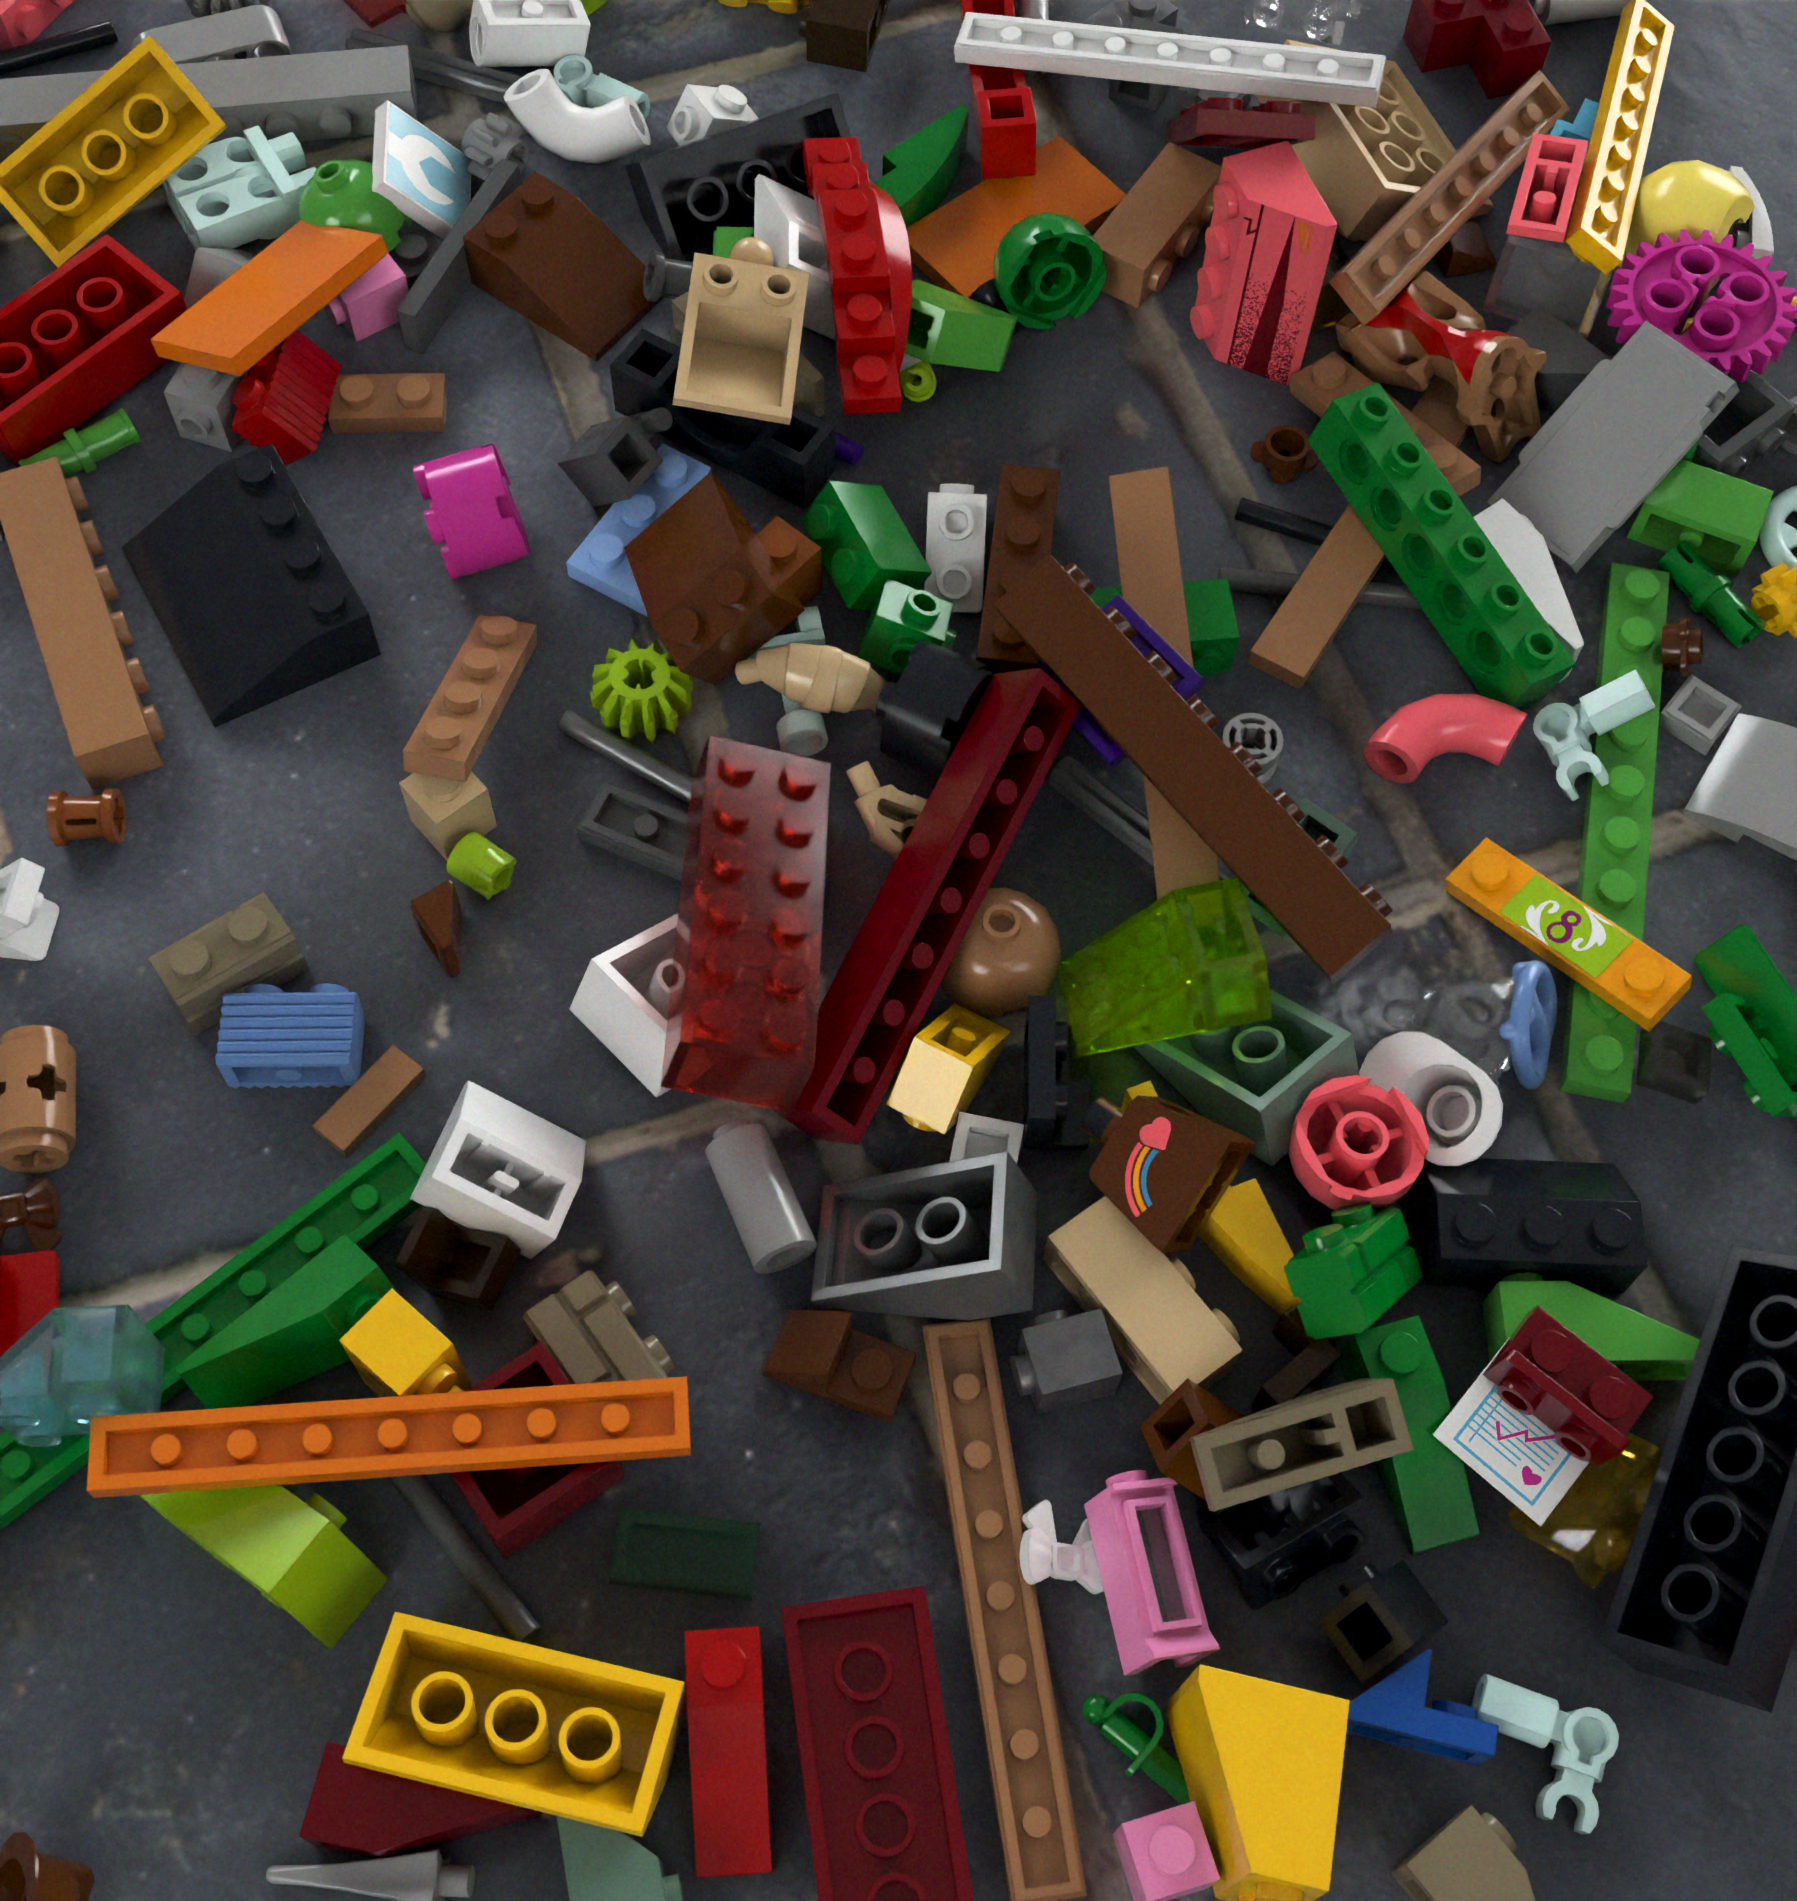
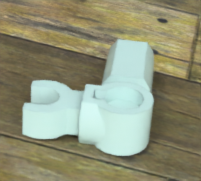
M569 55L556 63L554 79L570 102L580 107L588 106V108H595L627 94L635 101L644 119L648 117L650 110L648 94L601 72L598 76L595 75L590 61L585 57Z
M1636 669L1580 697L1581 703L1573 707L1566 703L1547 705L1539 711L1534 719V734L1547 751L1552 764L1557 767L1556 780L1560 788L1572 801L1579 798L1574 783L1576 778L1582 773H1593L1602 787L1609 784V775L1604 765L1592 753L1589 735L1596 732L1600 736L1656 707Z
M1484 1673L1477 1683L1471 1705L1472 1708L1477 1710L1476 1720L1499 1725V1733L1542 1749L1549 1742L1553 1743L1554 1753L1550 1766L1557 1770L1554 1781L1545 1785L1537 1795L1535 1803L1536 1817L1542 1820H1553L1558 1800L1562 1796H1567L1572 1799L1577 1808V1817L1574 1822L1573 1831L1579 1834H1590L1597 1825L1599 1817L1598 1801L1592 1792L1594 1782H1602L1606 1762L1614 1756L1618 1748L1619 1734L1615 1723L1608 1714L1597 1708L1585 1707L1564 1712L1559 1710V1703L1556 1699Z

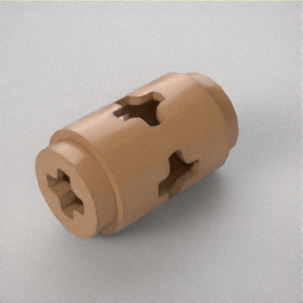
M44 1025L19 1026L8 1030L2 1035L0 1040V1165L10 1171L31 1174L60 1169L67 1164L69 1153L76 1146V1051L70 1045L68 1035L60 1029Z

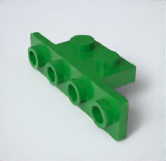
M1738 925L1693 958L1694 964L1716 996L1701 1007L1712 1023L1707 1027V1031L1718 1050L1727 1058L1731 1059L1734 1057L1747 1077L1742 1081L1743 1088L1749 1099L1760 1111L1764 1113L1769 1112L1772 1117H1791L1797 1120V996L1751 927Z

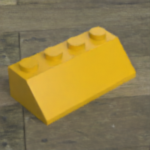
M149 35L0 163V202L59 268L89 247L228 126L163 48Z
M395 1612L342 1759L347 1764L643 1837L665 1787L685 1717V1682Z

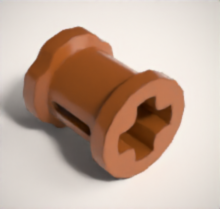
M118 788L105 789L102 795L69 797L65 791H52L50 793L46 810L49 836L56 847L69 846L72 840L105 838L109 844L123 843L127 831V813L122 792Z

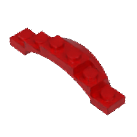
M858 137L803 139L802 156L808 194L813 196L815 200L828 268L837 354L836 372L843 415L900 412L902 395L898 376L907 341L912 299L911 253L901 211L889 193L869 181L867 164L861 161Z

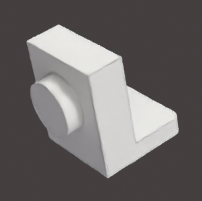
M687 84L668 123L667 130L677 144L681 146L759 118L748 106L745 95L732 86L720 85L719 87Z

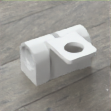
M473 0L469 26L471 54L474 63L478 67L555 66L560 59L566 56H585L591 24L581 0Z

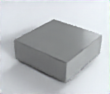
M1691 674L1660 712L1659 727L1706 756L1735 719L1742 706Z

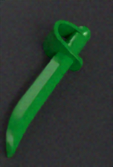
M1137 1692L1122 1694L1111 1704L1106 1697L1099 1694L1087 1697L1082 1705L1085 1719L1092 1724H1102L1103 1726L1099 1732L1132 1760L1124 1774L1130 1778L1140 1768L1180 1805L1189 1803L1190 1797L1180 1763L1158 1744L1163 1734L1164 1720L1161 1709L1156 1702L1149 1696ZM1132 1700L1140 1701L1149 1706L1156 1719V1729L1152 1737L1139 1728L1118 1707Z

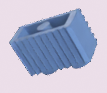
M324 983L311 987L310 992L284 993L282 989L273 985L253 984L246 987L244 993H224L220 1030L218 1031L219 1041L217 1043L215 1059L216 1066L229 1087L235 1089L240 1086L246 1088L253 1086L259 1088L266 1086L273 1088L279 1086L286 1088L292 1086L299 1088L305 1086L313 1088L318 1086L326 1088L336 1086L342 1088L346 1085L351 1087L360 1078L366 1014L357 992H349L348 989L340 985Z

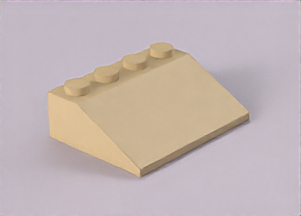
M1288 39L1284 43V45L1337 50ZM1386 60L1385 71L1376 108L1255 95L1260 104L1266 103V101L1301 102V114L1317 115L1314 140L1291 146L1338 224L1336 230L1351 241H1369L1456 152L1445 133L1394 61ZM1488 198L1470 218L1487 214L1494 206Z

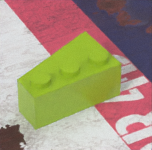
M300 1484L139 1495L159 1514L209 1554L261 1592L260 1594L294 1617L315 1638L331 1650L389 1580L339 1530L348 1520L339 1510L315 1492L305 1502L293 1494Z

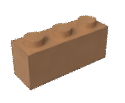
M1171 142L1164 147L1093 235L1103 252L1102 262L1106 267V280L1101 291L1138 309L1152 291L1158 293L1162 290L1170 276L1174 262L1179 256L1186 258L1195 246L1200 229L1205 223L1211 225L1214 209L1213 190L1215 185L1219 183L1221 166Z

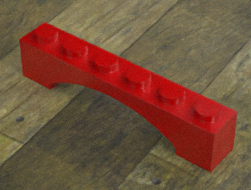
M959 0L962 23L966 12L1016 17L1014 0ZM967 64L982 180L1036 175V119L1031 87L1026 85L1023 70Z

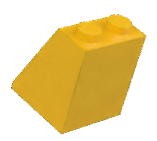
M1202 1664L1192 1672L1169 1698L1166 1715L1187 1785L1190 1802L1195 1801L1220 1876V1880L1212 1885L1215 1898L1225 1901H1314L1329 1892L1350 1700Z

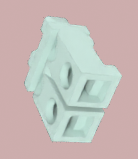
M258 125L243 130L245 138L231 137L206 145L162 183L167 203L185 233L188 234V238L195 250L196 247L233 249L256 239H274L299 222L298 201L307 182L313 177L316 168L312 167L289 175L290 173L307 168L303 149L293 132L267 140Z

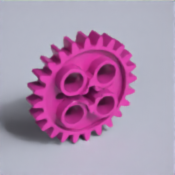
M1682 229L1676 242H1673L1669 237L1661 233L1658 235L1654 247L1642 241L1638 246L1636 255L1628 253L1625 255L1621 269H1616L1609 289L1610 293L1606 302V308L1612 311L1607 323L1608 326L1620 327L1615 341L1617 344H1625L1642 324L1648 321L1725 375L1730 373L1734 379L1743 383L1750 369L1761 375L1764 373L1769 360L1777 362L1784 346H1787L1796 326L1793 321L1797 315V306L1791 304L1796 291L1794 288L1782 287L1787 276L1785 271H1768L1773 260L1771 256H1765L1757 260L1751 257L1754 244L1749 243L1738 250L1732 247L1733 235L1728 234L1721 243L1713 242L1709 230L1703 231L1700 240H1692L1690 234L1685 229ZM1723 280L1718 287L1715 297H1708L1711 289L1717 282ZM1694 317L1692 325L1683 335H1679L1683 331L1687 319Z

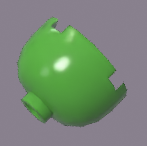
M331 160L322 164L307 182L298 201L299 221L302 219L306 223L318 226L333 225L382 235L388 252L393 250L402 241L397 231L402 227L404 221L406 220L409 227L413 222L411 218L399 211L390 200L372 191V162L363 160Z

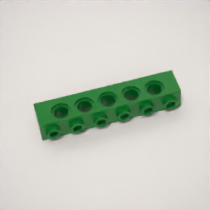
M1374 383L1333 399L1307 442L1481 696L1511 705L1519 710L1543 700L1573 668L1575 662L1380 383Z

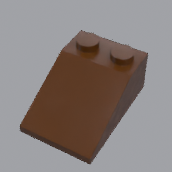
M536 171L463 236L472 284L595 361H598L663 299V297H660L656 302L647 301L643 292L645 265L576 195Z
M712 472L707 474L624 547L650 623L680 672L715 686L735 670L738 661L748 659L805 611L717 475Z

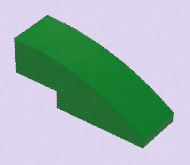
M960 104L883 154L882 177L873 183L889 193L901 211L906 228L938 208L959 173L967 149L969 109L963 104Z

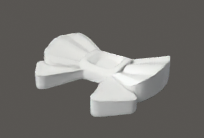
M1043 1500L1037 1503L1023 1515L1022 1521L1028 1530L1022 1536L1019 1558L1020 1568L1026 1583L1030 1585L1036 1584L1050 1576L1054 1579L1066 1581L1076 1580L1094 1595L1104 1592L1087 1518L1082 1522L1073 1544L1057 1542L1050 1501Z

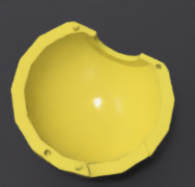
M1700 160L1671 162L1640 179L1623 260L1627 253L1636 255L1638 246L1642 241L1654 247L1658 235L1661 233L1665 234L1673 242H1676L1682 229H1685L1690 234L1692 240H1700L1703 231L1709 230L1713 242L1721 243L1735 220L1738 219L1740 223H1746L1755 207L1754 200L1748 189L1730 171Z

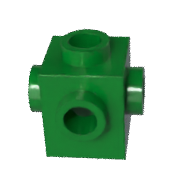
M886 578L867 619L857 657L886 668L892 673L902 675L907 666L910 652L919 640L923 639L951 650L956 636V631L948 628L953 603L937 598L928 591L917 590Z

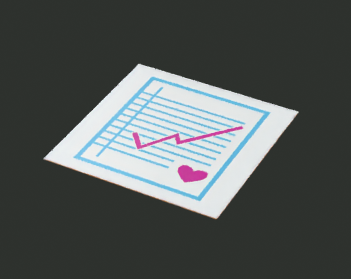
M1498 1351L1437 1428L1433 1436L1541 1527L1589 1462L1581 1461L1567 1453L1556 1442L1555 1432L1533 1414H1522L1511 1408L1500 1398L1496 1391L1497 1386L1483 1375L1499 1353Z

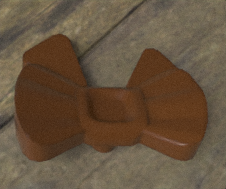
M40 1177L35 1179L23 1192L18 1191L0 1195V1247L6 1228L24 1225L35 1252L54 1250L60 1243L63 1235L54 1228L59 1223L60 1201L57 1190L49 1178Z

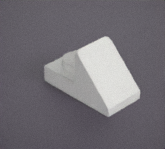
M20 858L0 870V957L39 961L43 960L47 954L60 911L56 903L45 899L43 893L38 891L45 868L24 858Z

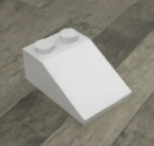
M721 890L592 958L569 1010L657 1098L704 1069L803 984L809 972L725 890Z

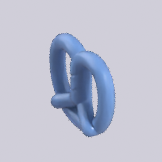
M1539 960L1518 962L1513 966L1512 975L1515 988L1510 1019L1499 1030L1500 1036L1510 1041L1511 1059L1517 1080L1521 1086L1528 1090L1537 1089L1544 1081L1552 1036L1557 1020L1555 982L1550 969Z

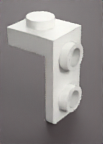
M940 484L939 492H928L925 561L932 573L925 581L924 591H928L937 598L953 603L951 612L979 613L983 605L987 494H974V485Z

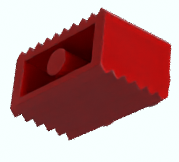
M297 329L248 370L247 377L236 387L232 396V403L237 406L232 421L231 431L240 433L242 439L249 440V444L258 446V449L273 444L284 465L314 453L319 447L317 442L320 440V433L324 429L322 424L327 420L325 417L329 411L327 407L332 402L330 397L335 393L332 389L337 384L335 380L340 375L338 371L342 365Z

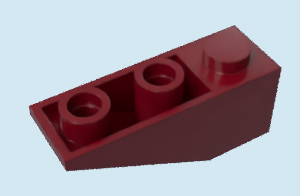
M327 1742L299 1837L315 1846L375 1859L419 1852L545 1813L347 1764L342 1759L346 1746Z

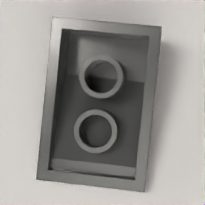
M1008 1151L823 1185L811 1302L816 1308L967 1321L1033 1311L1038 1193Z

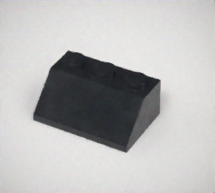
M1478 1158L1457 1167L1438 1166L1424 1159L1423 1168L1416 1178L1423 1285L1494 1288L1498 1281H1501L1508 1275L1531 1272L1541 1274L1544 1281H1569L1591 1292L1624 1293L1648 1267L1641 1202L1615 1164Z

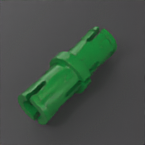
M1686 541L1678 544L1677 548L1680 552L1675 547L1671 548L1661 558L1657 568L1660 571L1670 572L1669 579L1691 601L1689 607L1698 616L1704 614L1736 649L1744 647L1745 642L1743 639L1748 644L1754 640L1765 628L1766 622L1731 589L1734 583L1725 574L1717 575Z

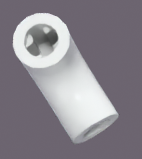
M545 68L535 70L523 76L512 84L504 94V100L516 120L540 147L567 161L600 164L627 157L649 146L651 143L645 119L635 101L627 94L603 106L595 108L580 107L570 102L561 91L551 72Z

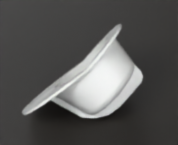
M1398 1032L1380 1040L1367 1053L1359 1075L1371 1078L1368 1083L1369 1085L1378 1086L1387 1092L1394 1087L1405 1094L1421 1113L1429 1136L1428 1152L1424 1159L1438 1166L1459 1167L1478 1159L1492 1146L1502 1126L1503 1103L1497 1085L1482 1069L1443 1041L1423 1032Z

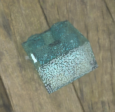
M129 1305L53 1308L0 1356V1426L13 1438H16V1442L21 1445L48 1447L60 1444L62 1436L89 1434L90 1438L91 1417L159 1413L165 1348Z

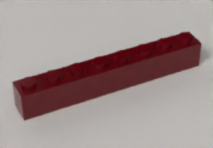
M1041 668L993 674L767 1106L814 1139L859 1145L1081 707V704Z

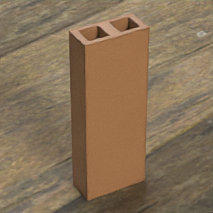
M393 1044L312 1125L314 1131L344 1157L348 1158L427 1077L424 1068Z

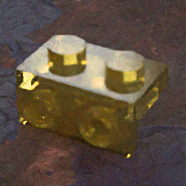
M1629 1432L1625 1436L1629 1440V1444L1622 1454L1600 1466L1589 1462L1541 1527L1515 1505L1507 1514L1514 1531L1573 1562L1579 1581L1592 1589L1598 1586L1608 1571L1614 1572L1619 1569L1627 1558L1631 1547V1540L1635 1536L1661 1458V1451L1658 1446Z

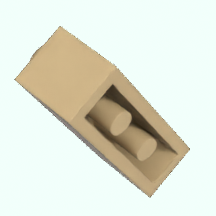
M1106 1196L1099 1199L1047 1237L1043 1260L1085 1312L1102 1309L1115 1350L1159 1405L1187 1378L1204 1390H1207L1233 1371L1243 1349L1238 1344L1240 1337L1231 1320L1217 1308L1210 1310L1194 1291L1196 1284L1187 1267L1175 1256L1167 1258L1163 1252L1154 1247Z

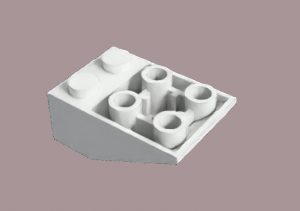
M758 174L755 178L754 237L765 241L769 245L774 256V267L809 273L803 326L835 340L828 268L815 200Z

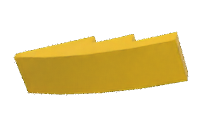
M1151 1080L1126 1089L1121 1107L1123 1111H1126L1130 1102L1138 1095L1158 1097ZM1256 1178L1232 1187L1229 1185L1198 1236L1243 1284L1281 1316L1291 1305L1297 1307L1302 1302L1301 1298L1293 1297L1284 1270V1266L1288 1264V1260L1294 1254Z

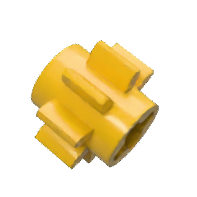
M1782 562L1760 575L1762 583L1752 588L1751 592L1754 596L1751 599L1750 606L1766 622L1765 631L1779 636L1789 630L1790 634L1796 639L1797 566L1789 570L1785 563Z

